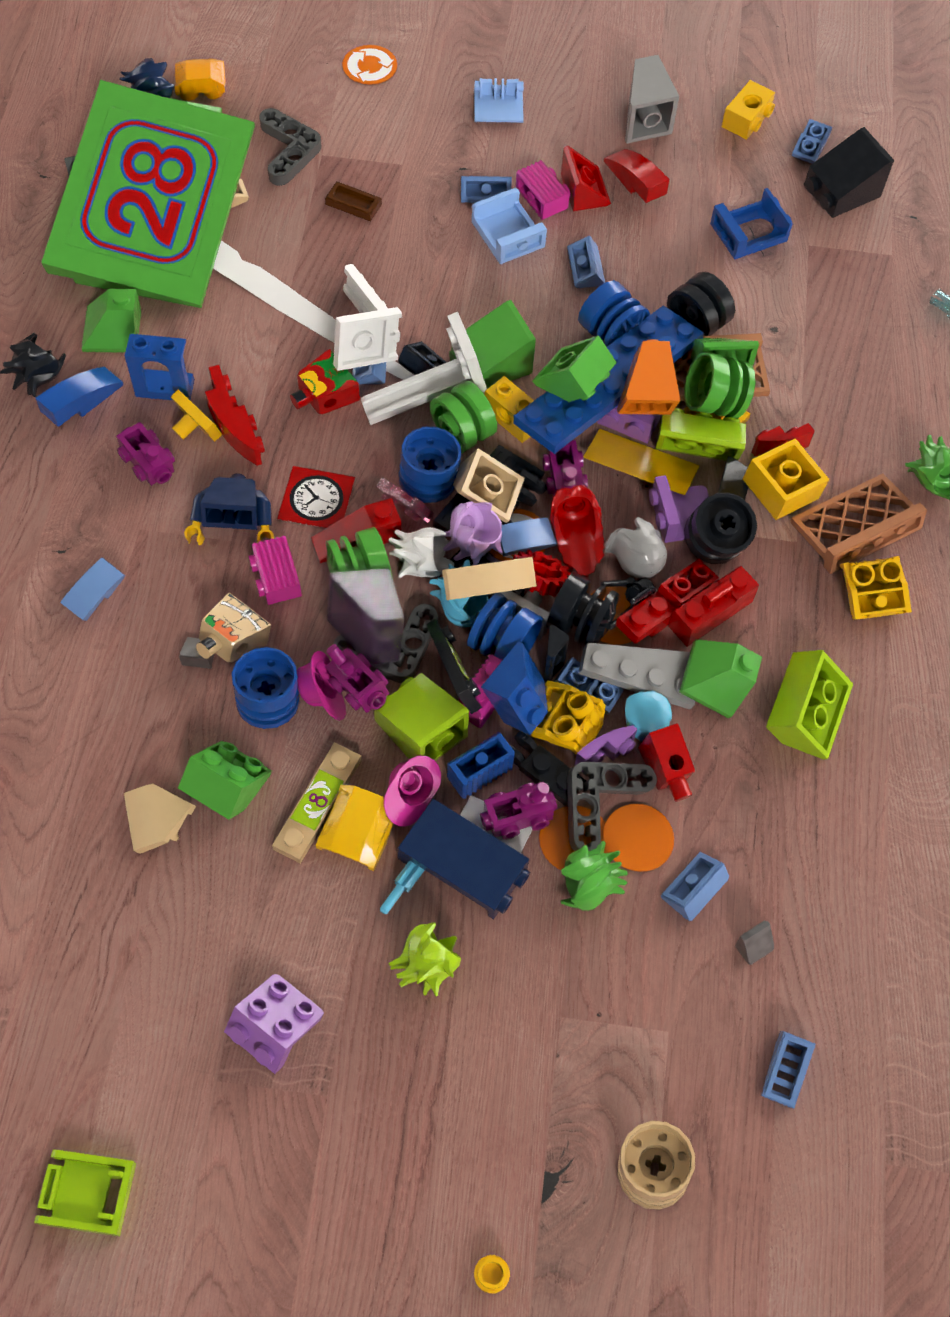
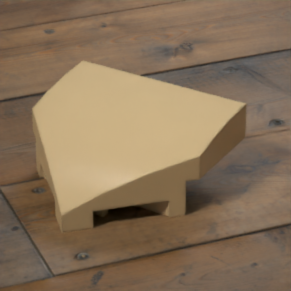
M153 783L125 792L124 798L133 850L141 854L168 843L170 839L177 842L180 827L187 815H192L196 806Z

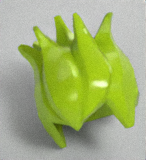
M432 922L418 925L410 931L401 956L388 964L391 966V970L406 969L396 974L398 979H402L399 983L401 987L416 981L417 984H420L423 981V994L426 996L428 991L432 989L435 997H437L442 981L449 976L454 977L453 972L459 967L461 957L453 952L457 937L451 936L437 940L433 931L436 923Z

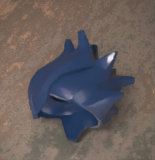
M145 58L130 72L121 71L124 77L119 78L121 81L130 83L133 89L168 98L172 96L175 86L162 77L167 63H155L152 58Z

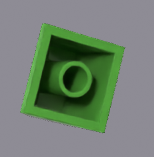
M512 300L506 301L465 329L476 353L487 389L503 376L513 381L532 374L536 339ZM452 345L451 351H449L451 361L457 359Z

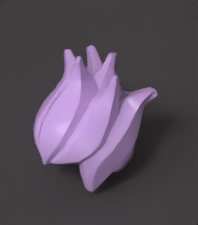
M470 501L459 504L452 511L450 530L446 531L445 535L446 537H451V540L445 545L443 550L448 551L459 547L461 551L454 557L455 561L471 556L473 565H478L480 558L489 550L491 551V549L501 554L503 553L500 543L502 538V522L495 512L491 511L492 503H473Z

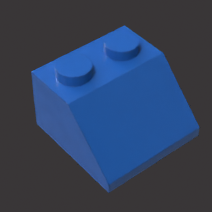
M517 642L481 688L505 724L531 735L548 713L545 681L523 643Z

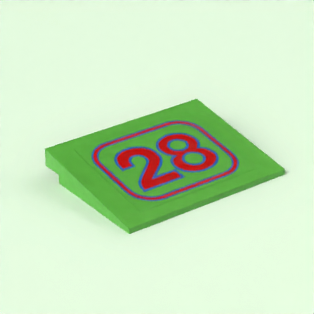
M100 80L41 262L48 274L73 278L76 284L106 290L136 289L138 296L202 308L255 123Z

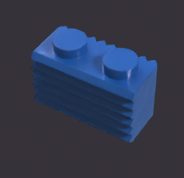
M497 732L448 762L447 778L461 798L466 799L467 795L472 796V792L477 793V789L482 790V786H487V783H492L493 779L497 780L498 776L502 777L503 773L507 774L508 770H512L515 751L503 735Z

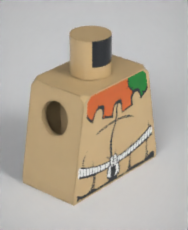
M228 593L203 618L199 634L200 642L197 643L196 649L200 656L205 659L216 653L226 662L232 663L240 659L243 654L266 646L271 624L231 593Z

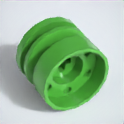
M708 352L700 353L690 365L685 380L684 399L687 407L692 411L714 413L716 416L738 419L746 412L754 395L756 382L753 366L743 360L726 359L721 355Z
M375 527L356 532V546L352 547L346 536H341V551L334 539L326 541L329 572L334 585L338 588L344 600L352 598L351 584L358 596L363 595L364 580H367L368 585L373 591L393 585L389 559L381 536Z

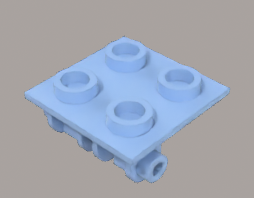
M480 78V81L475 80L474 122L523 123L524 81L507 79L506 85H504V78H502L501 85H497V78H494V85H492V79Z

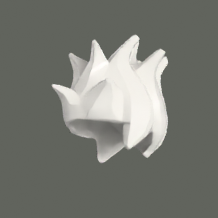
M429 527L411 533H404L396 529L395 534L400 539L389 538V542L396 548L390 551L389 555L398 557L399 561L404 562L398 575L399 578L404 575L433 578L440 576L442 570L449 569V564L454 566V562L443 557L446 552L443 548L450 541L445 538L446 532Z

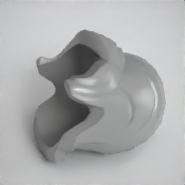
M637 517L634 520L637 527L636 530L618 528L609 536L604 546L605 553H613L617 557L622 569L628 575L639 579H648L657 575L663 569L667 559V550L659 530L655 529L650 522Z

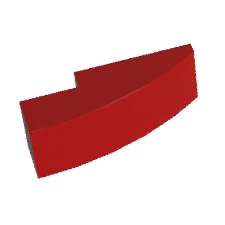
M623 149L604 158L605 164L630 194L637 192L645 203L667 194L670 179L654 163L641 154Z

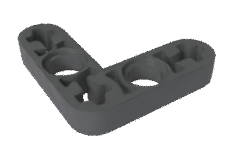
M268 108L259 115L262 131L288 145L268 165L270 182L274 185L282 186L289 183L321 151V136L317 131L279 110ZM289 129H293V130H296V131H297V132L294 133V134H286V133H284L286 130H289ZM292 155L301 156L299 160L289 159Z
M421 604L415 607L395 649L350 633L339 635L335 639L334 644L341 651L342 647H347L348 644H351L352 649L350 650L356 656L358 653H361V648H363L362 654L366 658L370 653H380L383 656V660L378 664H371L370 670L374 672L378 669L386 679L403 683L406 679L414 678L432 639L426 624L435 618L438 620V614L436 609L428 604ZM428 615L429 620L425 621L423 631L419 629L420 618ZM414 637L418 638L422 645L417 649H410L405 645V642ZM405 656H407V669H404L402 673L398 672V667L402 666Z
M580 762L569 770L567 775L569 843L573 851H577L585 845L583 841H579V836L584 834V825L578 826V823L591 822V825L585 827V836L591 838V843L586 844L588 851L596 849L601 842L599 793L640 795L649 792L657 783L656 774L650 766L644 764ZM582 770L583 774L589 777V780L584 782V784L582 779L577 778V774L582 772ZM608 770L616 772L619 776V783L615 787L610 786L606 782L605 774ZM640 773L642 778L647 779V783L642 786L640 781H630L627 783L628 778L636 777ZM583 789L584 792L590 791V794L581 793L577 795V792ZM579 800H585L590 804L591 813L589 816H582L577 811Z

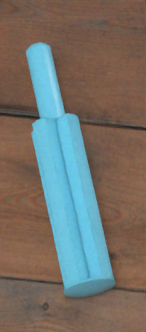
M409 860L394 880L396 887L384 901L380 911L383 914H388L404 891L409 893L425 870Z

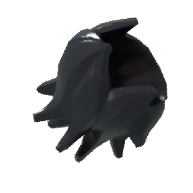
M32 333L17 344L10 345V349L14 352L12 360L4 362L3 366L5 368L0 371V374L16 373L12 389L16 390L22 383L27 382V394H32L33 397H36L39 386L49 383L58 376L66 354L63 353L59 360H57L52 355V350L46 351L36 345L37 334Z

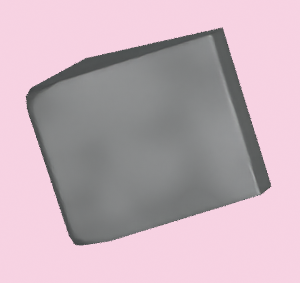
M187 637L179 655L181 665L211 669L214 655L208 659L203 658L196 649L200 639Z
M764 920L742 934L735 947L749 965L774 950L772 930L768 921Z

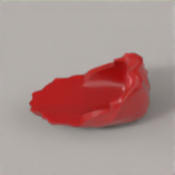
M584 485L558 489L551 502L550 514L558 551L561 553L565 565L575 569L577 574L588 578L591 573H595L596 565L604 557L605 540L601 507L593 492Z

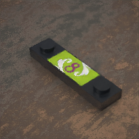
M435 618L427 623L426 626L458 697L470 713L473 714L482 708L477 698L481 692L472 678H468L453 645V642L457 641L448 625L443 628Z

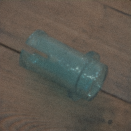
M938 289L934 295L941 298L942 302L932 296L929 303L948 314L947 317L950 319V296L941 289Z

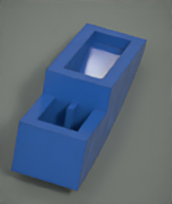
M100 367L69 377L52 386L35 399L40 412L59 427L76 413L81 417L86 415L121 388L123 382L106 367Z

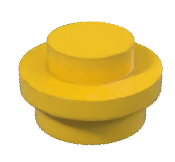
M487 1255L478 1261L474 1270V1279L477 1286L483 1292L495 1294L502 1291L508 1284L510 1270L504 1259L496 1255Z

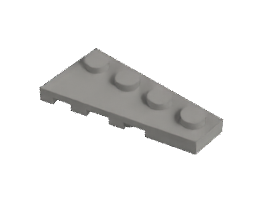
M587 643L583 648L578 674L636 693L655 691L665 696L670 704L689 710L695 706L693 699L679 693L690 652Z

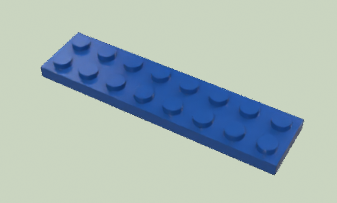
M663 305L645 318L638 326L629 330L607 346V349L617 363L609 371L610 376L596 386V392L593 396L584 401L578 399L568 402L546 391L515 414L513 423L555 454L618 406L633 357L643 341L650 339L670 341L674 363L693 348L695 339H703L704 332Z

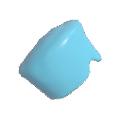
M641 691L630 695L626 699L625 704L626 725H633L637 728L635 738L641 742L650 732L669 726L672 719V711L668 699L655 691Z

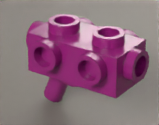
M138 422L116 435L119 448H117L119 456L125 463L132 462L134 465L132 470L140 482L146 480L152 486L157 482L164 484L170 480L172 473L175 472L173 467L175 462L174 456L167 447L163 449L159 445V439L152 429L147 430L141 422Z
M572 440L555 454L547 449V454L542 455L543 470H549L550 477L546 478L548 494H553L554 496L558 489L572 488L576 485H584L588 488L587 475L582 474L581 468L584 466L583 452L577 450L576 440Z
M336 644L330 646L326 652L332 661L325 668L331 675V678L328 680L331 686L339 694L343 691L347 693L344 698L355 711L361 707L368 713L371 709L381 708L386 702V696L390 694L385 687L389 682L378 669L372 672L370 670L372 665L362 653L356 656L348 647L342 652Z
M527 783L515 791L506 794L498 792L484 800V812L480 813V819L485 831L491 830L494 837L502 836V839L508 840L518 836L521 829L531 827L532 830H541L550 824L549 821L553 820L557 803L553 792H549V786L546 783ZM502 816L507 817V818L498 820V818H500V817H502Z

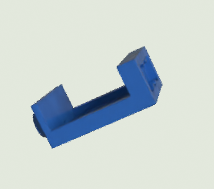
M768 188L764 189L761 201L729 211L724 203L715 205L710 222L734 260L787 242L793 225L791 217L785 213L778 199L772 195ZM754 219H765L772 224L773 231L770 234L748 241L747 236L739 226Z
M140 334L129 335L125 360L136 397L172 400L171 396L179 389L189 400L191 399L195 379L193 373L186 372L183 358L186 339ZM148 361L159 362L165 365L169 371L143 369L142 365Z

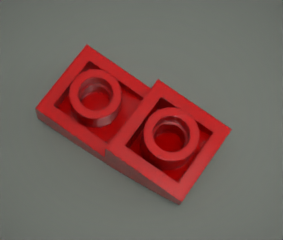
M809 423L799 428L797 426L793 427L786 433L780 426L771 430H763L756 436L751 453L758 457L793 439H796L805 449L809 447L815 430Z

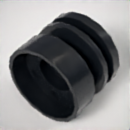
M572 572L565 580L553 603L546 627L550 629V625H554L568 634L573 626L577 627L574 637L575 642L580 643L588 633L585 645L587 643L598 644L613 622L620 595L612 590L604 599L606 587L603 585L598 587L593 595H590L591 580Z

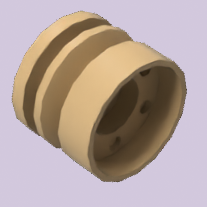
M649 1121L638 1125L627 1135L620 1151L617 1176L623 1192L632 1202L646 1209L660 1210L674 1205L684 1195L695 1170V1153L691 1142L679 1128L667 1122ZM652 1162L659 1164L657 1176L650 1174L651 1170L649 1167L652 1165Z

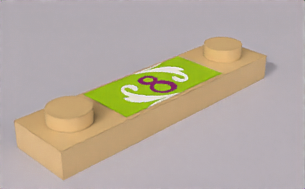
M334 742L272 845L274 851L301 864L333 808L340 785H347L362 761L360 754Z

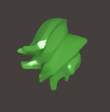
M928 435L926 444L923 441L919 442L922 458L905 463V466L909 467L908 472L915 473L926 490L950 500V448L945 445L942 436L938 438L936 445L932 440V436Z
M601 841L596 849L588 851V846L584 845L579 850L571 853L565 860V867L561 870L562 875L565 876L566 886L571 898L561 900V904L582 911H589L595 909L611 894H625V891L619 885H626L627 881L618 877L628 875L627 870L618 868L622 865L621 862L610 863L620 854V851L604 853L606 843Z

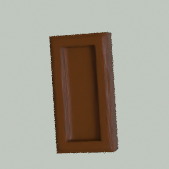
M336 181L325 197V205L371 222L382 205V198Z

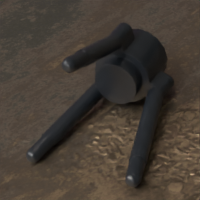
M629 577L624 580L603 581L600 584L605 587H627L625 596L631 606L619 616L656 591L653 583L646 578L636 581L633 577ZM617 618L614 619L613 622L610 624L609 630H612L616 627L615 623Z

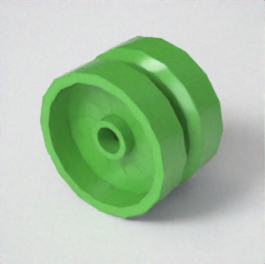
M462 381L454 386L450 393L444 392L433 398L430 402V412L435 426L447 430L456 437L461 446V453L474 447L477 444V440L484 441L497 432V420L490 402L477 385L471 381Z

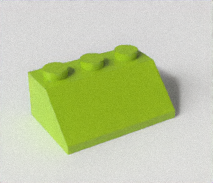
M675 408L671 415L661 416L656 449L727 461L728 456L739 460L745 450L746 424L740 423L739 419L725 417L721 420L712 418V415L708 413L691 415L685 414V411Z
M824 650L793 652L766 728L782 744L820 759H828L853 683Z

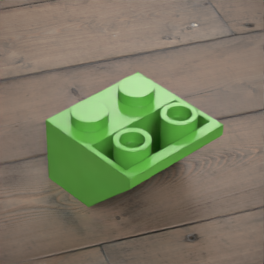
M220 741L189 758L178 789L230 820L247 808L270 777L272 770L265 767L260 760L240 752L234 744Z

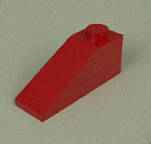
M392 498L365 505L312 536L311 541L320 564L327 562L326 541L331 539L336 541L340 551L341 536H346L352 547L356 546L355 533L375 527L379 532L383 544L390 543L389 538L391 537L396 540L400 539L395 534V530L401 531V519Z

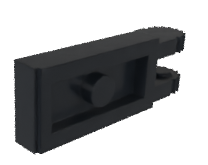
M519 731L515 735V739L530 755L525 759L520 751L512 747L515 751L514 764L536 784L546 783L549 786V792H553L555 799L568 807L567 775L571 768L543 746L537 745L530 736ZM577 774V778L582 779L584 784L587 780Z

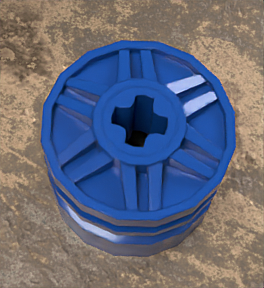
M612 280L599 286L589 295L581 307L578 321L592 336L599 335L607 347L626 332L638 326L650 315V312L637 299L632 298L630 292L618 281Z
M421 427L413 430L405 437L401 448L399 484L405 494L413 500L423 503H436L448 498L454 492L455 487L453 483L461 461V446L456 437L447 430L438 427Z
M496 593L478 613L470 630L467 646L475 651L480 649V653L484 656H488L496 648L494 656L502 661L517 642L523 643L529 653L540 633L543 618L527 608L521 609L515 615L517 603L513 600L506 602L507 598L504 595Z
M270 647L256 648L243 654L235 663L232 671L236 707L242 719L251 726L262 729L277 728L289 722L296 714L300 704L296 665L291 657L281 650Z

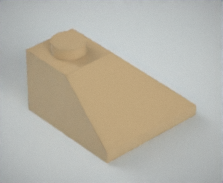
M478 448L461 463L453 486L459 494L473 503H492L491 511L495 512L500 520L507 523L510 520L525 478Z

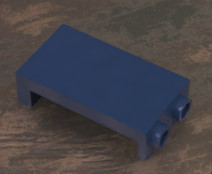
M432 799L397 848L398 860L405 864L410 860L488 910V916L493 920L499 912L504 914L513 900V897L510 896L516 886L522 888L531 873L527 870L529 864L528 857L435 799Z

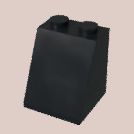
M863 127L810 165L804 186L820 203L821 207L834 218L880 198L894 159L870 132Z

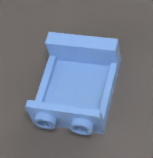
M517 188L503 191L498 195L480 200L472 205V224L499 264L544 248L546 244L547 228L542 222L534 224L519 202L520 192Z

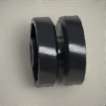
M706 271L698 272L685 284H682L668 295L667 308L704 332V336L713 335L717 329L730 322L734 318L736 311L734 299L729 289L717 276Z
M716 493L706 498L688 517L684 528L685 541L691 553L701 561L710 564H724L737 557L751 544L757 531V521L750 504L740 496L731 493Z

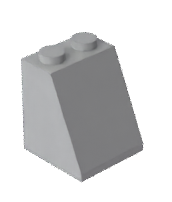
M659 55L635 59L627 114L626 144L669 135L673 132L679 94Z

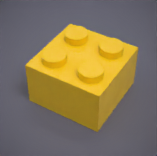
M796 439L752 459L743 477V481L775 520L818 500L830 480Z

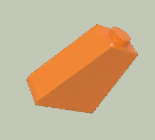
M657 339L643 341L633 357L617 412L618 414L671 415L680 402V395L670 341H658Z

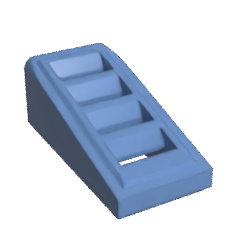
M780 1031L761 1096L794 1109L816 1044L790 1033ZM790 1045L802 1050L801 1055L797 1056L785 1051L786 1046ZM784 1057L798 1063L797 1069L781 1064L782 1058ZM778 1070L794 1076L793 1083L777 1077ZM776 1083L791 1089L789 1096L772 1090L773 1084Z

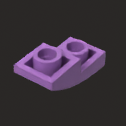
M633 725L622 727L594 739L577 752L575 765L580 762H602L606 755L612 761L620 754L626 756L636 745L634 739L637 728Z

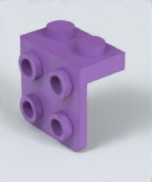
M617 406L597 421L598 424L648 444L662 415L618 414Z
M666 475L655 477L653 488L649 489V500L651 506H654L656 525L658 530H661L664 543L685 540L684 528L688 517L709 497L705 486L689 487L686 494L682 495L670 490Z
M274 974L234 1007L224 1033L233 1042L243 1047L255 1057L261 1065L276 1074L283 1067L292 1046L322 1019L324 1012L283 977Z

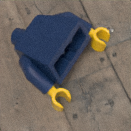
M239 473L233 474L230 478L217 477L214 478L209 487L194 497L190 516L192 525L188 526L184 531L185 538L189 544L194 534H198V545L203 544L205 537L200 529L201 523L202 527L257 530L259 526L261 531L257 534V543L263 538L274 539L273 532L269 530V526H272L271 503L261 490L256 489L253 479H246L244 475Z

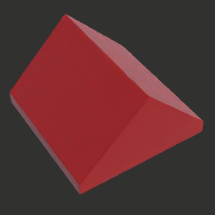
M565 146L563 149L561 177L563 183L570 190L569 201L572 210L579 211L610 205L611 202L599 167L570 146Z

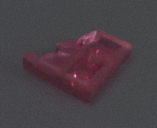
M381 478L376 487L383 493L380 498L383 500L392 498L394 505L396 506L398 503L404 507L403 513L417 522L421 518L428 523L434 515L421 500L411 497L403 489L388 480Z

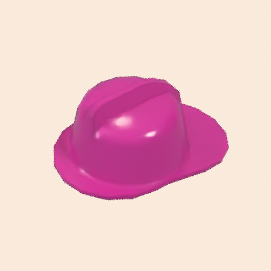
M314 652L311 662L296 670L299 693L307 704L323 706L331 717L340 721L345 718L346 705L342 693L339 694L328 682L331 675L325 666L331 661L324 652Z
M415 756L399 763L392 770L389 777V786L384 795V810L386 816L393 824L409 826L415 823L427 808L441 783L440 767L435 760L428 756Z

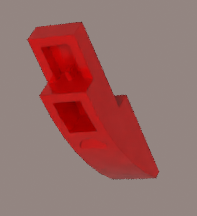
M219 365L208 367L213 389L205 391V395L214 423L226 441L240 455L256 466L262 465L260 453H264L265 449L261 436L255 437L254 431H257V425L253 414L248 415L245 405L238 406L235 395H229L228 391H231L232 388L228 374L222 375Z
M698 559L663 582L657 592L619 616L615 625L634 644H637L648 635L652 638L669 625L672 611L717 582L719 577Z

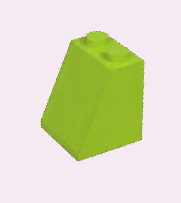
M420 673L415 678L410 677L406 679L396 692L386 696V702L381 708L374 710L376 723L408 759L415 756H428L436 761L468 737L469 710L423 673Z

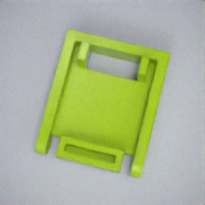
M53 1149L51 1158L64 1160V1166L48 1164L37 1206L38 1209L52 1211L51 1217L36 1215L34 1223L120 1237L136 1163L131 1160ZM112 1179L122 1180L115 1213L114 1215L104 1213Z

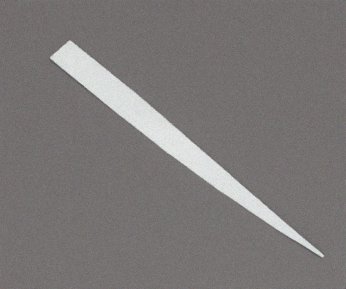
M221 241L213 269L275 309L335 343L336 319L261 267L243 261L238 251ZM396 361L386 362V371L402 380L415 376Z

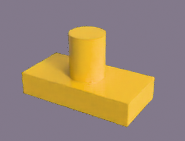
M179 389L171 396L179 409L185 413L172 427L181 439L184 440L197 427L214 442L222 436L216 425Z

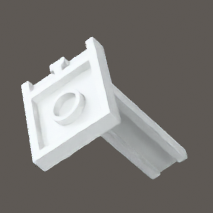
M353 264L346 265L344 272L347 275V283L344 284L343 291L360 313L336 317L334 367L337 371L398 360L396 346L397 342L400 341L398 324L399 318H402V312L398 307L388 309L385 302L378 297L374 288L367 283Z
M458 312L447 316L451 327L446 328L457 359L363 396L361 402L370 425L432 401L433 398L444 392L450 393L454 386L464 380L471 381L482 392L487 390L476 353Z

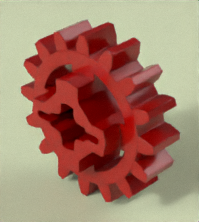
M527 550L526 553L519 551L518 555L515 554L513 559L533 557L537 586L530 587L529 590L530 592L537 591L541 596L549 594L555 597L571 574L568 572L569 567L562 566V561L552 558V555L546 556L543 552H532L530 550Z

